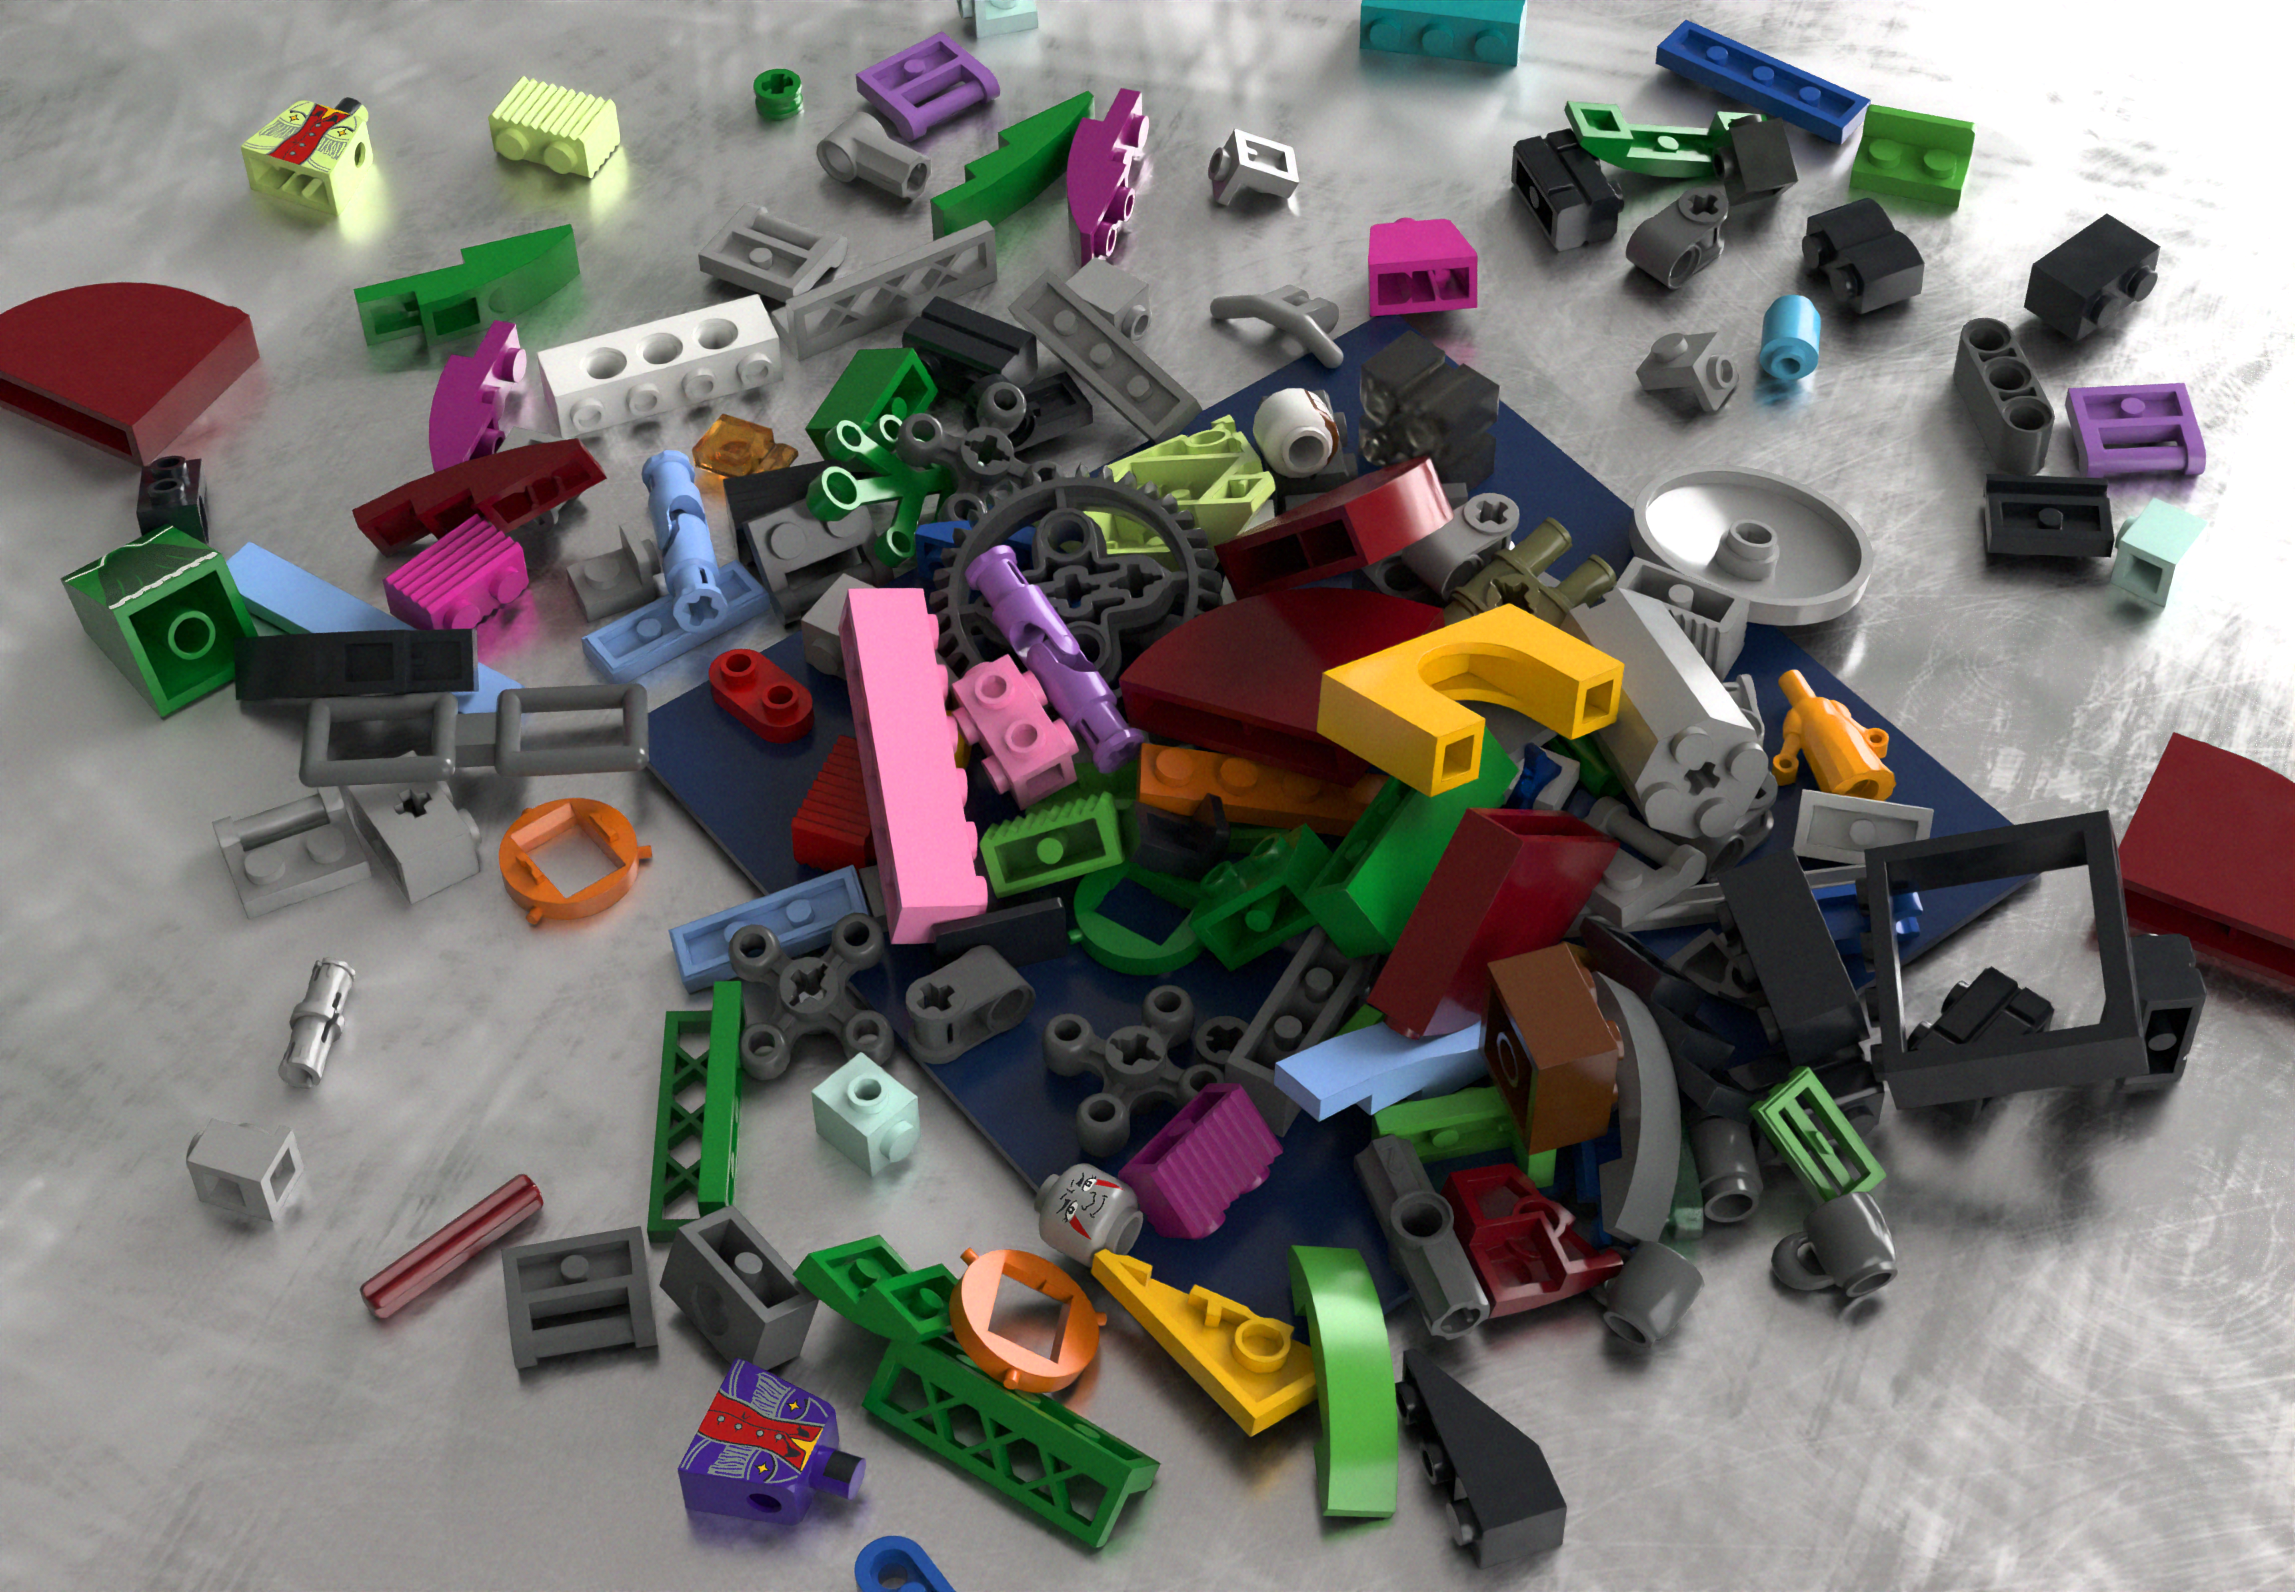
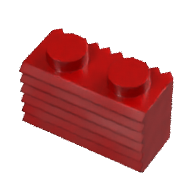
M845 735L838 736L837 744L833 745L832 753L828 754L827 762L823 763L822 771L818 772L817 780L813 781L812 789H808L807 798H803L802 806L798 808L796 817L792 819L791 832L794 860L800 865L807 863L812 869L819 867L824 872L828 870L834 872L854 865L859 876L858 869L874 866L877 860L856 738Z

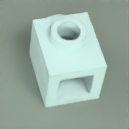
M2153 497L2138 518L2130 515L2123 523L2115 541V548L2118 551L2110 583L2162 607H2166L2197 567L2209 522Z
M862 1052L811 1091L816 1132L871 1177L875 1176L889 1163L898 1162L905 1158L921 1138L917 1096Z

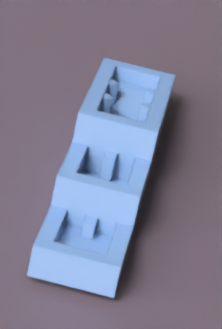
M1481 1020L1458 1032L1421 1036L1419 1040H1414L1397 1033L1384 1022L1328 1039L1276 1062L1274 1085L1318 1121L1355 1103L1369 1115H1372L1403 1098L1420 1101L1446 1096L1489 1074L1478 1051Z

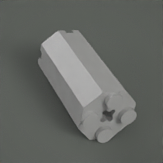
M1616 588L1602 595L1606 601L1591 609L1584 603L1569 610L1559 628L1560 630L1625 664L1617 721L1588 733V735L1648 826L1691 839H1695L1703 834L1709 837H1720L1730 832L1734 828L1737 819L1744 816L1769 773L1767 768L1768 757L1759 744L1755 729L1661 600Z

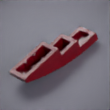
M578 438L522 446L465 461L406 483L353 509L352 512L357 527L387 558L431 533L439 540L476 513H478L482 520L486 519L488 523L491 522L498 531L502 530L505 535L602 482L607 477L603 468Z

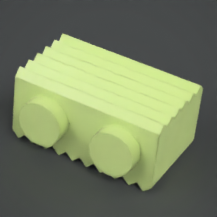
M522 76L488 117L495 152L501 153L510 160L518 161L524 159L546 165L561 174L571 172L593 178L594 172H598L599 166L604 164L605 158H609L610 151L614 152L615 145L619 146L620 142L616 106L611 99L605 102L601 96L595 99L591 94L585 96L581 91L576 94L572 88L566 91L563 86L557 89L553 83L548 86L544 81L538 83L534 78L529 81L525 76Z

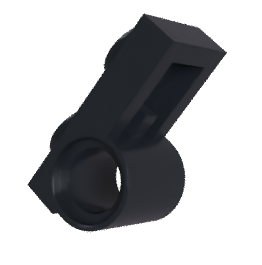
M1064 371L1019 388L1026 399V413L1019 427L1007 437L1012 443L1014 452L1092 424L1093 406L1068 372ZM1000 374L988 375L979 379L970 387L966 393L964 408L962 409L963 427L967 432L978 428L980 425L977 418V406L986 388L998 382L1011 383L1006 376Z
M167 456L153 461L150 466L142 467L136 510L142 536L168 523L209 546V530L204 507L206 477L201 458L186 460L182 456Z

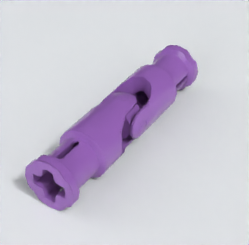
M1000 545L989 549L987 552L976 557L965 571L966 581L971 589L981 591L994 610L992 612L993 621L1026 668L1031 670L1036 676L1054 709L1071 732L1080 733L1094 753L1092 759L1099 773L1107 774L1114 772L1133 761L1139 755L1141 744L1145 743L1144 736L1140 730L1128 726L1115 707L1117 697L1093 663L1087 660L1080 650L1078 642L1037 585H1029L1016 566V554L1011 547ZM1046 633L1049 639L1043 642V638Z

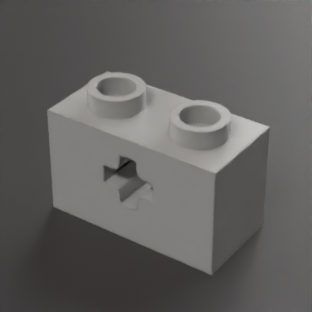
M412 750V751H410V752H408V753H406V754H404V755H402V756H399V757H418V756H417V754L414 752V750ZM446 781L345 786L355 825L411 905L480 872L475 851V845L482 842L479 829L466 808L457 811L452 805L453 797Z

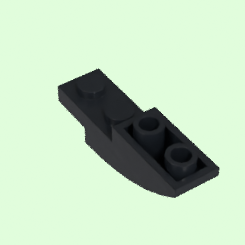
M402 629L234 638L236 700L479 692L477 629L411 631Z

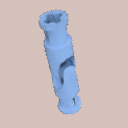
M665 450L647 459L643 465L641 476L643 483L650 493L648 507L657 545L662 550V568L668 592L674 597L672 604L673 616L678 621L681 629L690 633H704L722 624L727 616L728 605L721 590L718 588L721 577L710 540L700 492L694 485V467L690 464L689 458L679 451ZM688 603L691 605L693 616L690 615Z

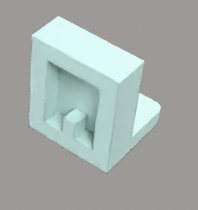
M957 0L961 19L970 18L976 38L1038 28V11L1033 0Z

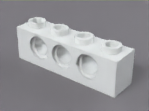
M758 294L536 352L544 396L560 435L564 439L784 380L779 337Z

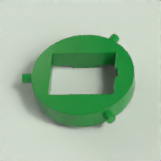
M1127 853L1123 863L1087 873L1076 890L1074 898L1075 929L1067 932V940L1070 945L1080 941L1085 951L1105 967L1130 975H1157L1179 969L1197 958L1205 948L1210 950L1188 926L1203 892L1200 884L1205 874L1201 881L1197 883L1163 871L1152 872L1141 867L1138 863L1129 861ZM1124 876L1151 889L1152 894L1179 908L1191 910L1189 915L1162 946L1094 912L1104 900V896L1114 889Z

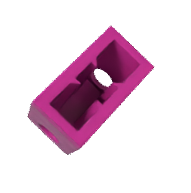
M1404 217L1396 220L1394 223L1375 224L1370 227L1368 254L1370 317L1477 308L1478 256L1451 220L1433 219L1416 221L1412 218Z

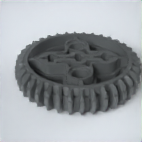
M1080 463L1075 477H1065L1063 469L1056 465L1052 473L1053 479L1044 482L1032 470L1029 476L1030 486L1020 490L1017 484L1009 480L1006 486L1009 497L1001 501L997 496L988 493L985 500L988 512L983 514L969 509L967 519L972 530L954 527L952 538L957 548H942L940 557L946 568L934 570L933 581L939 590L930 593L929 600L932 610L937 612L935 614L939 627L937 652L941 657L946 658V664L959 680L972 667L985 662L972 636L984 634L991 643L1009 652H1015L993 621L992 612L994 610L984 595L979 596L974 604H969L971 587L966 581L965 571L976 557L995 546H1000L1022 528L1041 520L1032 538L1031 552L1034 570L1022 571L1021 573L1029 585H1037L1078 642L1080 650L1083 653H1092L1099 656L1093 665L1111 689L1121 671L1122 654L1119 637L1147 633L1157 629L1165 622L1169 613L1175 609L1178 603L1185 602L1181 625L1203 613L1224 605L1222 596L1217 594L1223 588L1221 574L1214 570L1218 565L1216 554L1213 550L1206 548L1208 546V539L1205 531L1202 528L1193 529L1195 526L1194 516L1188 509L1177 512L1179 509L1178 502L1171 493L1159 498L1158 487L1152 480L1137 490L1138 485L1135 475L1128 471L1118 482H1114L1112 469L1108 468L1106 464L1099 472L1097 478L1090 477L1088 468ZM1082 511L1113 514L1147 528L1157 535L1169 548L1180 571L1170 572L1153 558L1143 554H1129L1108 558L1106 541L1101 527ZM1078 541L1082 543L1081 547L1075 552L1069 554L1056 552L1057 547L1064 542ZM1143 589V597L1133 598V591ZM1081 599V606L1072 608V601ZM1046 633L1044 635L1043 642L1049 639ZM1121 688L1112 691L1117 697L1115 707L1124 720L1127 721ZM1048 700V704L1042 708L1051 722H1054L1061 717Z

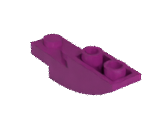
M1121 88L1104 121L1082 117L1074 135L1068 157L1066 177L1069 238L1079 269L1084 267L1094 257L1102 259L1103 256L1109 257L1112 254L1116 242L1117 228L1121 221L1127 222L1132 214L1135 192L1134 189L1128 188L1131 156L1135 148L1141 149L1144 146L1149 128L1148 116L1142 115V92Z
M494 320L473 358L450 355L440 376L429 418V446L434 473L465 461L495 454L506 439L504 432L499 430L498 421L503 414L505 399L514 383H519L524 376L527 362L525 350L520 349L516 324Z

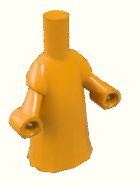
M1790 670L1784 673L1778 680V686L1792 708L1787 712L1783 722L1784 744L1782 750L1773 759L1772 774L1776 778L1778 786L1796 782L1799 765L1796 757L1799 750L1802 749L1821 792L1885 801L1892 795L1893 788L1897 784L1894 773L1879 760L1886 756L1889 740L1888 734L1879 728L1866 729L1851 718V713L1845 705L1824 697H1816L1798 670Z

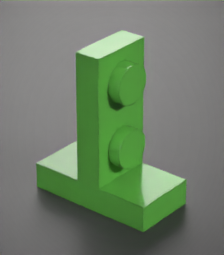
M1490 1074V1087H1470L1460 1090L1455 1094L1420 1101L1402 1100L1372 1114L1371 1141L1395 1134L1397 1138L1402 1140L1410 1139L1422 1164L1511 1147L1518 1168L1535 1182L1536 1188L1553 1185L1556 1149L1528 1155Z

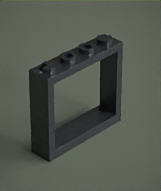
M2109 810L1864 849L1866 877L1856 878L1855 885L1861 916H1870L1871 931L1861 932L1860 942L1865 969L1867 972L1875 971L1876 986L1865 988V999L1870 1025L1872 1028L1880 1027L1882 1042L1870 1045L1871 1063L1875 1082L1887 1081L1897 1110L2149 1074L2119 852ZM2088 865L2109 1022L1908 1052L1893 896Z

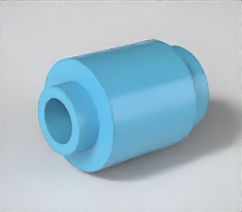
M1799 295L1779 297L1764 314L1760 363L1767 373L1776 378L1784 380L1800 379L1812 373L1818 364L1821 318L1813 303L1807 298Z

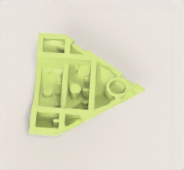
M1230 414L1211 422V430L1198 432L1190 437L1181 434L1107 465L1108 468L1112 469L1114 482H1118L1130 471L1136 476L1137 490L1152 480L1158 487L1159 498L1171 493L1178 502L1179 509L1177 512L1188 509L1192 513L1195 521L1193 529L1202 528L1205 531L1208 539V546L1206 548L1213 550L1215 554L1216 551L1213 546L1243 533L1275 491L1272 475L1269 471L1263 472L1261 459L1241 431L1236 432L1235 422ZM1082 511L1101 527L1106 541L1108 558L1129 554H1143L1153 558L1170 572L1180 571L1169 548L1157 535L1147 528L1113 514ZM1041 520L1032 523V525L1037 528ZM1067 541L1062 543L1060 547L1067 553H1072L1079 549L1082 543Z

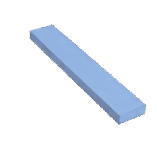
M250 541L226 561L247 611L290 634L417 630ZM478 662L479 692L450 693L458 699V714L496 712V702L500 692L506 689L525 688V686Z

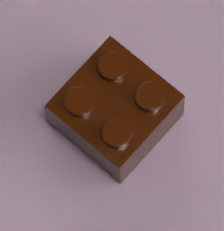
M1566 943L1487 963L1478 1051L1528 1155L1606 1136L1611 1105L1616 1104L1618 1101L1615 1077L1617 1063L1624 1059V1044L1616 1023L1613 1020L1605 1021L1597 1005L1596 987L1589 970L1585 967L1578 968Z

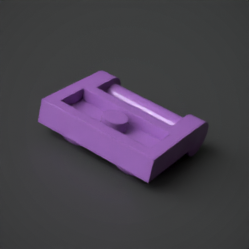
M940 32L856 74L857 92L896 124L901 136L908 142L924 136L927 127L977 102L987 104L1000 96V87L994 74L944 32ZM961 81L965 83L918 108L914 106Z
M2185 383L2068 388L2065 409L2079 453V470L2082 478H2103L2105 473L2180 470L2183 475H2201L2204 473L2206 466L2205 444ZM2176 441L2177 446L2122 449H2104L2103 447L2105 444Z

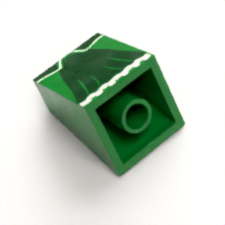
M168 523L60 578L84 631L161 717L234 679V638L259 637L222 553Z

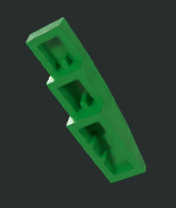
M1089 91L1083 92L998 132V150L964 165L965 183L930 199L933 241L984 220H987L992 227H995L1033 201L1067 171L1071 145L1082 117L1095 120L1094 95Z

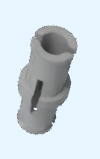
M329 957L323 958L322 962L317 960L312 970L305 998L294 1007L289 1021L292 1029L291 1039L278 1068V1074L281 1079L292 1086L309 1089L313 1084L315 1086L319 1085L332 1042L340 1039L345 1025L344 1017L342 1016L343 1007L356 976L355 970L342 960Z

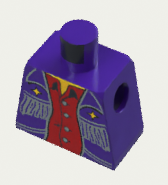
M736 1357L678 1467V1474L685 1508L706 1513L794 1526L803 1521L817 1490L847 1500H853L861 1487L865 1475L866 1461L865 1458L837 1450L840 1440L836 1412L827 1401L746 1360Z

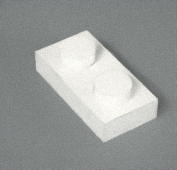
M1802 789L1793 849L1798 856L1856 865L1865 864L1864 849L1929 839L1934 810Z

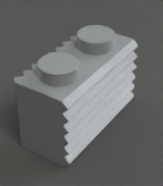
M1634 556L1617 581V585L1613 587V590L1621 588L1661 600L1714 675L1722 683L1745 644L1743 641L1746 636L1747 614L1750 609L1748 606L1751 599Z

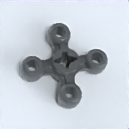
M998 382L986 388L977 406V418L980 425L978 428L968 432L965 437L960 438L947 434L936 418L924 413L909 416L899 427L896 434L895 448L897 455L904 463L918 468L926 467L931 463L940 464L951 472L950 478L956 492L948 497L941 506L937 522L962 521L957 517L968 521L969 509L986 514L984 501L988 493L996 495L1000 490L1007 491L1006 486L1009 480L1017 484L1020 490L1030 486L1029 476L1032 470L1044 482L1053 479L1052 473L1056 465L1062 468L1054 461L1041 460L1033 464H1026L1014 458V449L1007 436L1021 424L1027 405L1024 394L1015 385L1007 382ZM977 461H981L987 464V466H981ZM1063 469L1065 477H1068L1066 471Z
M855 912L842 917L832 930L829 949L820 958L804 957L797 960L788 958L782 951L777 936L770 929L762 925H747L734 933L728 946V956L734 972L748 982H763L769 985L777 996V1005L772 1016L765 1022L751 1024L742 1031L739 1037L738 1048L741 1067L749 1076L757 1080L767 1081L780 1076L785 1072L790 1063L791 1048L796 1039L803 1034L819 1035L829 1032L835 1035L841 1042L844 1054L849 1060L862 1052L878 1066H881L890 1058L894 1051L895 1043L891 1023L884 1015L874 1010L861 1011L854 1008L845 995L846 984L850 977L857 971L872 968L880 961L884 953L885 938L880 924L873 917L865 913ZM858 937L867 939V942L860 946L849 944L850 941ZM752 950H764V953L759 957H746ZM822 990L823 998L818 1001L809 996L802 1003L800 1002L799 995L805 992L808 995L814 996ZM867 1034L878 1036L877 1040L870 1044L858 1042L862 1036ZM770 1046L774 1048L766 1056L754 1055L755 1051L760 1047Z
M1162 985L1152 989L1145 996L1141 1007V1026H1125L1114 1031L1107 1040L1096 1036L1089 1022L1077 1014L1065 1013L1057 1015L1045 1025L1041 1036L1043 1060L1048 1068L1054 1073L1066 1077L1077 1076L1085 1071H1090L1097 1075L1104 1084L1102 1093L1093 1094L1085 1098L1078 1106L1075 1115L1077 1142L1088 1154L1104 1158L1119 1153L1126 1146L1130 1135V1115L1147 1114L1157 1109L1164 1100L1177 1106L1178 1112H1180L1208 1083H1224V1072L1213 1065L1198 1064L1183 1070L1175 1066L1167 1056L1169 1048L1177 1047L1190 1038L1195 1026L1193 1000L1180 987Z

